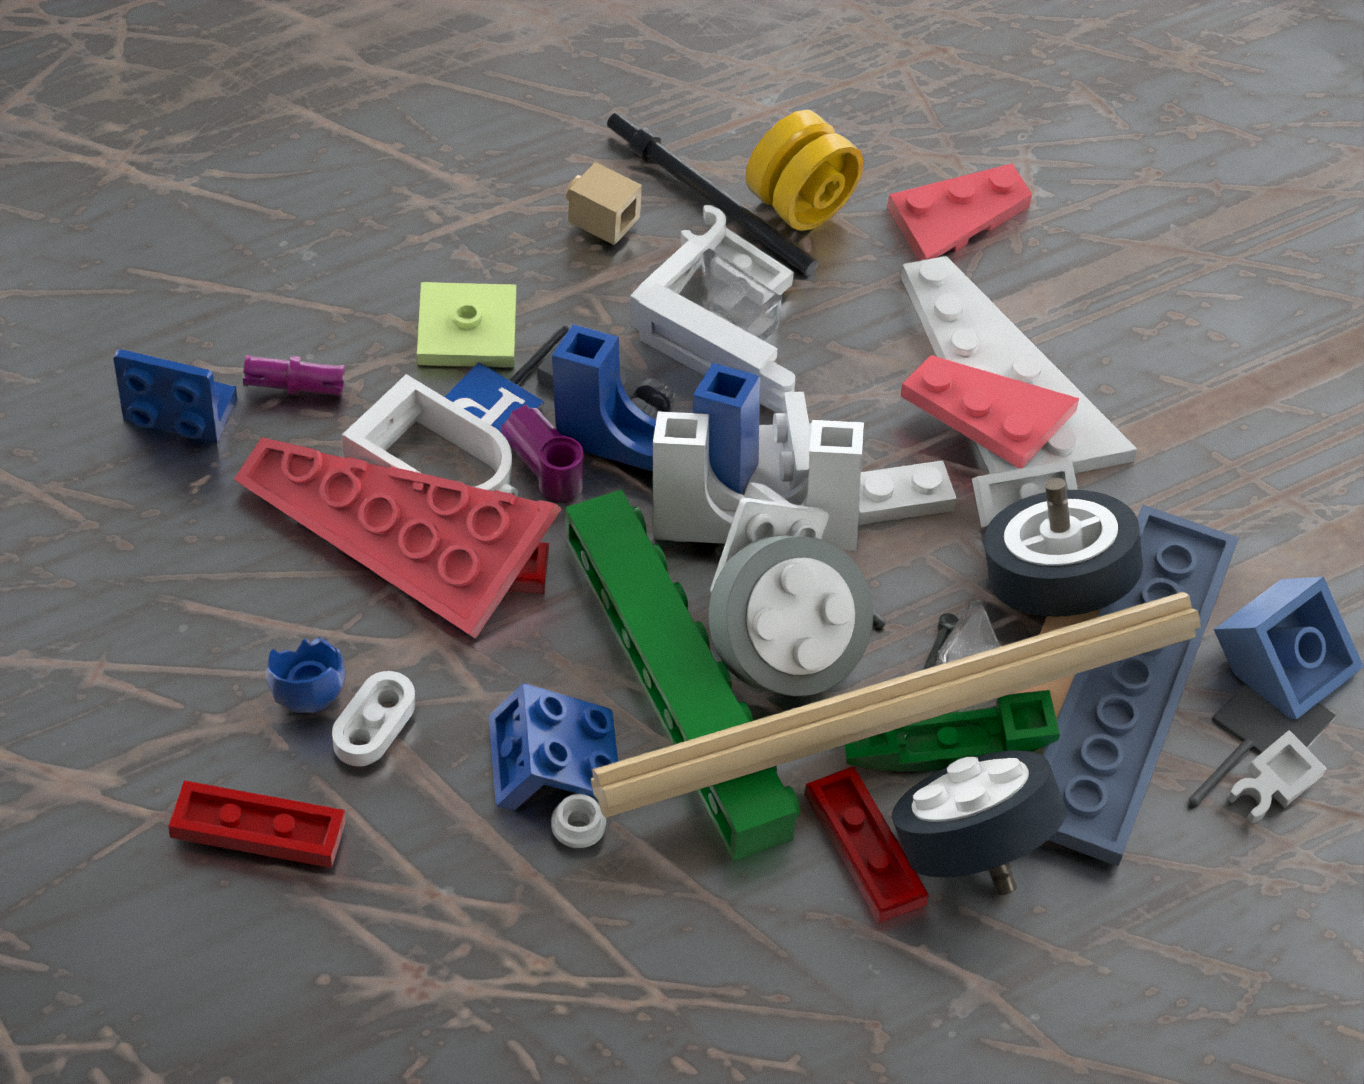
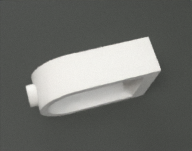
M407 374L342 434L344 458L352 457L365 460L367 463L387 468L391 466L421 473L386 452L417 421L486 463L496 472L491 479L475 486L476 488L489 491L498 490L514 494L518 497V489L512 486L511 448L503 434L490 424Z

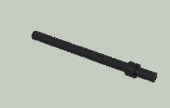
M618 112L613 113L609 117L607 127L630 143V150L643 160L651 159L712 206L720 209L724 215L806 276H810L816 270L818 261L661 145V138L648 128L643 127L640 129Z

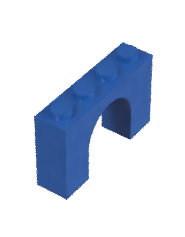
M572 324L552 354L556 430L562 436L571 437L578 441L583 448V452L653 471V438L656 420L642 412L630 400L622 386L620 379L619 337ZM712 363L693 394V413L709 414V462L715 476L726 487L742 494L759 464L760 375Z

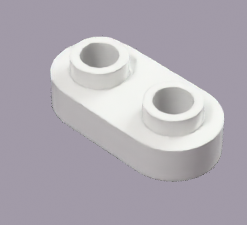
M382 671L370 676L335 721L332 728L333 749L341 761L352 766H366L376 762L383 756L415 709V690L408 677L395 671ZM392 702L396 704L391 708H385L381 706L383 703ZM356 741L367 742V744L364 745H353V743Z

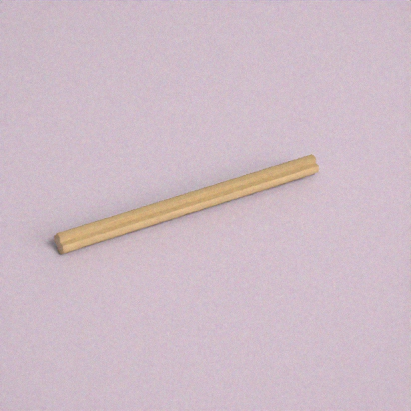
M1187 593L1173 594L592 769L594 777L591 778L593 793L599 800L602 815L607 818L1195 638V629L1201 627L1198 610L1191 608L1190 596Z

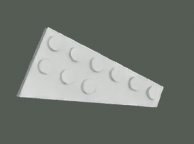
M947 256L902 265L900 277L937 357L1079 398L1077 411L1023 468L1072 460L1074 473H1080L1134 462L1137 448ZM976 443L990 474L1019 469Z

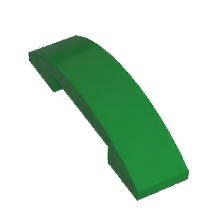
M1050 690L1005 695L997 698L995 708L946 713L845 744L843 747L846 764L884 771H938L965 757H977L1002 751L1020 750L1031 752L1058 741L1060 732Z

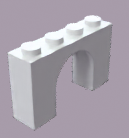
M658 411L653 438V539L725 544L739 501L744 498V495L726 487L712 471L709 462V414ZM812 420L809 471L797 487L780 496L791 504L825 510L829 514V518L821 540H825L841 550L857 551L864 423Z

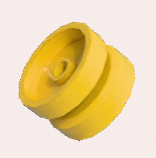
M810 110L796 111L779 120L765 133L754 148L746 166L745 182L749 190L763 203L774 207L776 214L789 226L799 231L814 229L828 221L845 205L860 181L863 173L864 158L861 150L845 137L835 133L833 127L817 113Z

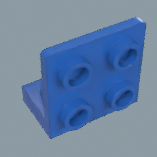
M123 349L116 351L113 361L123 421L131 422L144 428L152 427L178 433L191 439L199 438L218 442L238 399L236 386L215 382L213 372L208 369Z
M522 683L489 715L497 807L515 811L543 785L597 799L594 796L591 785V778H594L592 769L618 762L613 712L607 707Z

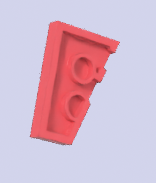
M1012 163L889 194L887 208L918 261L938 258L950 249L956 252L968 245V240L973 235L982 230L991 231L1029 208L1032 193Z
M930 355L902 383L901 397L1019 469H1022L1077 411L1079 402L1077 397Z

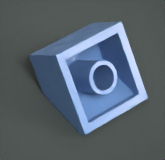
M1324 577L1281 579L1213 629L1234 675L1289 719H1298L1364 667Z

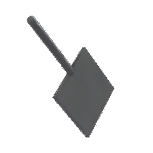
M1245 683L1212 718L1214 722L1240 739L1242 743L1189 798V804L1197 806L1251 748L1261 754L1288 730L1308 748L1335 719L1336 715L1320 703H1317L1298 719H1289Z

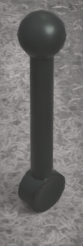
M945 613L940 616L938 622V630L940 632L923 670L936 666L949 635L957 632L959 619L954 614Z

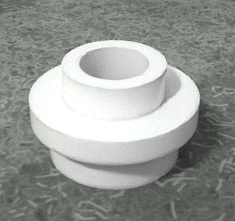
M575 794L568 796L556 806L552 813L551 828L554 836L564 845L573 848H585L595 844L602 838L606 829V817L602 815L600 805L593 798L587 795ZM575 821H582L587 826L575 827L570 824Z

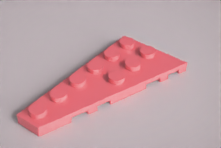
M263 437L259 440L234 478L235 481L475 639L562 510L556 503L520 498L507 492L489 491L467 486L463 482L391 466L387 468L367 463L365 460L325 454L316 449Z

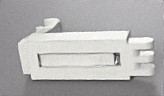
M704 205L705 224L712 225L711 229L702 236L694 235L690 230L681 231L682 247L631 294V326L639 330L640 341L705 376L712 363L760 375V404L776 413H782L784 392H795V375L774 362L777 358L778 348L679 295L703 261L725 237L726 217L724 213L714 206Z

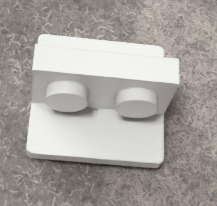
M784 392L782 413H774L773 425H759V464L749 482L764 484L779 495L785 494L797 487L809 471L812 423H809L804 392Z
M749 482L744 498L739 501L710 592L712 593L716 579L726 563L745 546L759 539L771 536H807L821 539L829 514L822 508L791 504L768 486Z

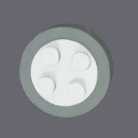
M771 536L750 543L738 551L723 567L716 579L710 597L709 628L714 647L720 659L739 680L751 687L766 692L790 696H808L834 687L844 680L860 662L872 632L873 604L864 575L857 564L843 550L818 538L807 536Z

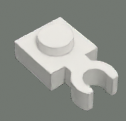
M1288 730L1251 761L1247 770L1256 779L1244 778L1239 780L1232 787L1227 799L1233 803L1241 795L1252 796L1257 802V807L1250 812L1247 820L1250 823H1255L1265 816L1273 797L1285 808L1321 778L1327 768Z

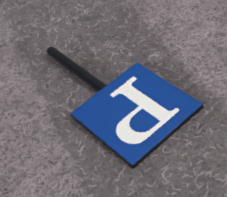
M562 325L509 380L478 362L445 398L501 432V425L507 421L512 411L524 405L539 410L544 405L543 400L521 388L518 384L564 338L569 327Z

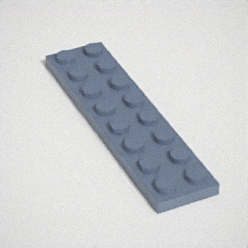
M1142 505L1137 517L1143 560L1141 577L1135 587L1123 598L1101 608L1098 617L1185 592L1190 596L1191 608L1198 610L1201 627L1195 629V638L1075 674L1057 718L1060 738L1058 741L1047 745L1043 754L1050 763L1066 807V817L1063 824L1048 841L1119 866L1239 539V537L1146 505Z

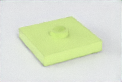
M421 282L417 365L474 367L479 362L486 367L514 368L516 285Z

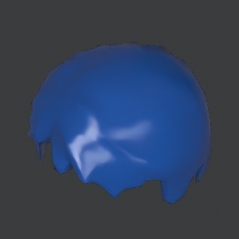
M318 637L311 643L304 639L301 641L296 652L284 650L278 653L275 649H272L269 653L266 682L275 702L285 706L291 712L315 714L317 711H323L338 697L344 687L346 677L344 659L340 650L328 643L326 638L321 640V637Z

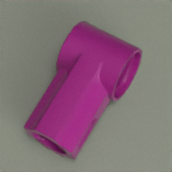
M524 405L512 411L507 421L501 425V433L508 441L510 447L539 478L541 494L554 502H567L579 496L583 489V448L581 444L574 438L562 436L537 408H529L527 405Z

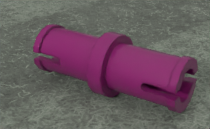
M246 354L243 369L245 374L243 376V386L287 390V395L294 396L298 395V391L342 397L345 365L336 366L301 362V357L291 356L290 360H282Z

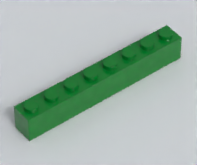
M622 489L566 507L565 540L672 745L753 721L747 704L743 701L738 703L732 692L731 677L726 665L722 661H715L710 651V641L704 625L700 621L694 622L688 611L687 596L682 585L679 582L673 583L667 573V562L662 548L659 544L652 545L646 534V522L639 507H631ZM777 766L697 790L733 861L793 840L796 818L801 813L800 804L793 788L789 785L784 787L777 774Z

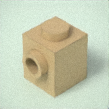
M594 162L582 176L577 175L567 189L566 199L569 201L568 222L615 245L640 219L642 185Z

